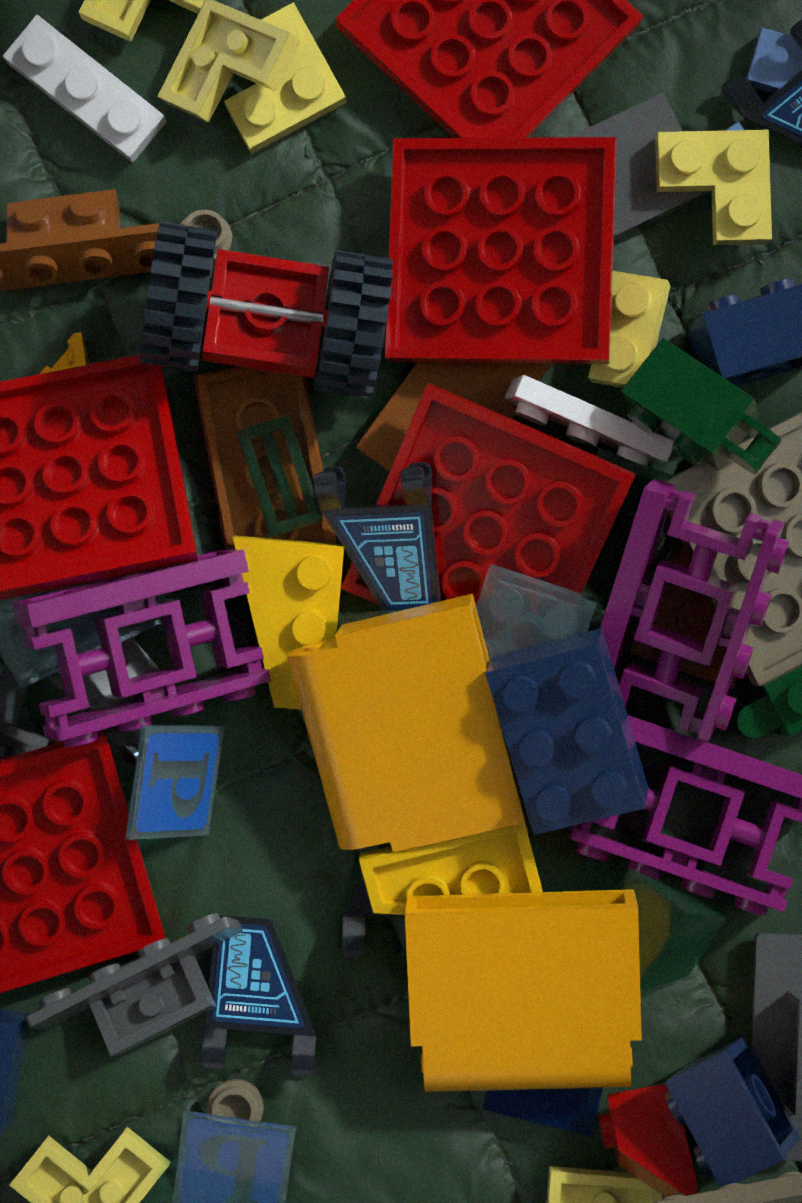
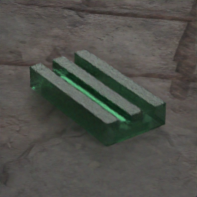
M289 414L236 431L271 539L290 531L294 532L303 529L305 526L324 522ZM279 430H283L309 513L300 516L272 434ZM262 437L288 520L277 521L251 439Z

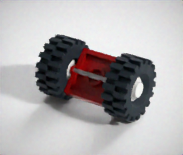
M160 221L147 292L141 342V364L197 372L206 315H208L202 361L311 378L315 376L314 390L368 399L372 397L377 380V370L379 371L381 351L385 338V326L388 319V304L391 295L390 286L393 273L392 259L335 250L328 280V266L218 249L212 291H210L217 230Z

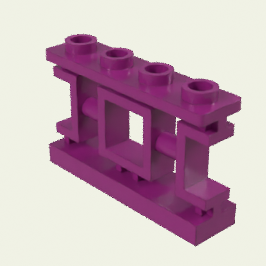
M654 478L643 489L600 628H603L615 673H617L634 616L640 618L634 640L662 651L655 671L631 662L624 670L621 681L618 684L625 707L630 701L634 686L683 703L685 705L676 730L688 733L689 730L698 733V740L708 743L715 728L726 730L736 703V698L727 696L733 676L740 679L744 678L754 647L744 644L750 625L761 627L772 596L762 591L769 571L779 574L790 541L780 538L785 522L776 519L770 522L761 519L762 516L750 513L746 518L740 538L689 522L687 520L696 494L687 491L683 493L676 491V485ZM669 510L674 512L667 535L696 544L689 568L662 560L656 568L653 580L647 579V575ZM756 539L762 541V545L741 608L738 610L732 608V604L739 585L710 575L718 552L745 561L750 553L753 541ZM668 582L719 599L705 643L654 626ZM718 646L727 648L706 713L698 710L704 688L679 680L677 676L683 658L710 667Z
M220 549L198 555V561L99 580L12 602L17 625L24 628L25 636H23L25 648L37 650L54 645L66 696L39 703L41 715L45 716L46 724L42 725L45 737L56 741H63L64 747L80 746L97 740V731L116 725L118 726V731L136 730L152 724L151 715L169 710L172 716L195 713L205 708L204 700L221 695L223 701L247 698L256 694V685L270 682L269 669H264L261 665L260 659L264 658L262 647L249 645L238 649L234 648L224 603L225 599L249 593L248 584L243 582L241 574L249 572L244 550ZM218 579L221 581V585L199 590L206 620L185 625L180 600L165 599L157 602L155 600L157 595ZM116 607L117 612L94 618L101 648L77 654L71 628L58 627L46 630L45 624ZM162 617L173 667L129 679L118 628ZM211 642L216 666L231 668L239 665L240 669L175 687L177 682L197 677L190 649L193 646ZM106 670L113 696L124 698L136 694V698L70 717L66 715L67 713L89 707L83 676Z
M628 716L635 743L691 761L688 772L666 765L658 791L648 788L646 808L643 810L649 811L650 815L642 839L663 846L661 854L659 856L589 832L592 822L614 830L619 815L570 826L566 836L578 842L575 852L603 862H607L610 853L630 859L628 870L656 880H660L663 871L683 877L681 888L713 899L716 889L736 896L735 907L766 917L769 907L784 912L788 902L784 899L787 889L790 890L793 879L767 868L784 817L802 823V775ZM726 774L796 797L794 806L790 807L771 801L763 826L738 819L737 815L745 791L723 784ZM677 781L725 796L708 849L660 833ZM729 839L754 847L755 850L747 874L768 882L766 890L762 891L697 869L698 859L721 866Z

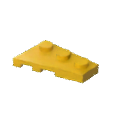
M233 535L235 549H243L245 552L249 572L241 574L243 582H247L249 593L246 595L259 647H262L264 668L269 669L271 681L268 684L274 707L301 710L287 654L299 647L335 638L337 634L344 546Z
M526 824L393 852L392 847L389 846L359 855V862L373 913L405 915L407 896L543 892Z

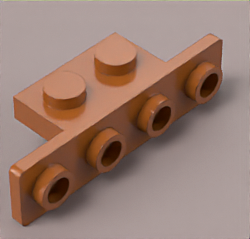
M116 189L7 203V243L0 244V291L151 272L159 223L121 228L120 205Z

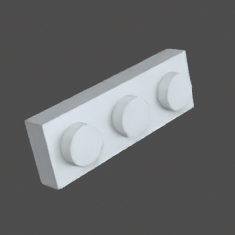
M39 15L33 18L3 55L8 65L132 163L167 122L161 112Z
M526 375L512 379L504 400L517 405L516 415L543 426L547 424L548 419L568 428L565 434L568 438L590 447H596L598 441L618 449L615 455L618 460L640 469H646L648 463L653 465L667 462L673 449L671 446L674 442L673 440L657 433L650 435L626 419Z

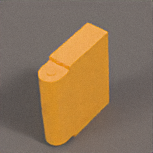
M473 594L343 624L335 638L311 643L294 649L287 654L337 841L341 849L354 850L390 842L392 851L398 852L526 823V807L485 674L490 664V659Z
M634 889L407 896L405 931L411 1047L422 1046L421 1071L424 1074L425 1092L631 1087L633 1060L630 1041L642 1040L638 904Z

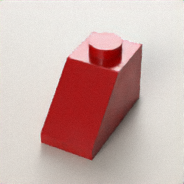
M662 1084L607 1094V1113L598 1114L604 1149L615 1148L618 1165L665 1197L699 1194L684 1125H680L675 1120L666 1102L665 1094L669 1092L667 1086Z

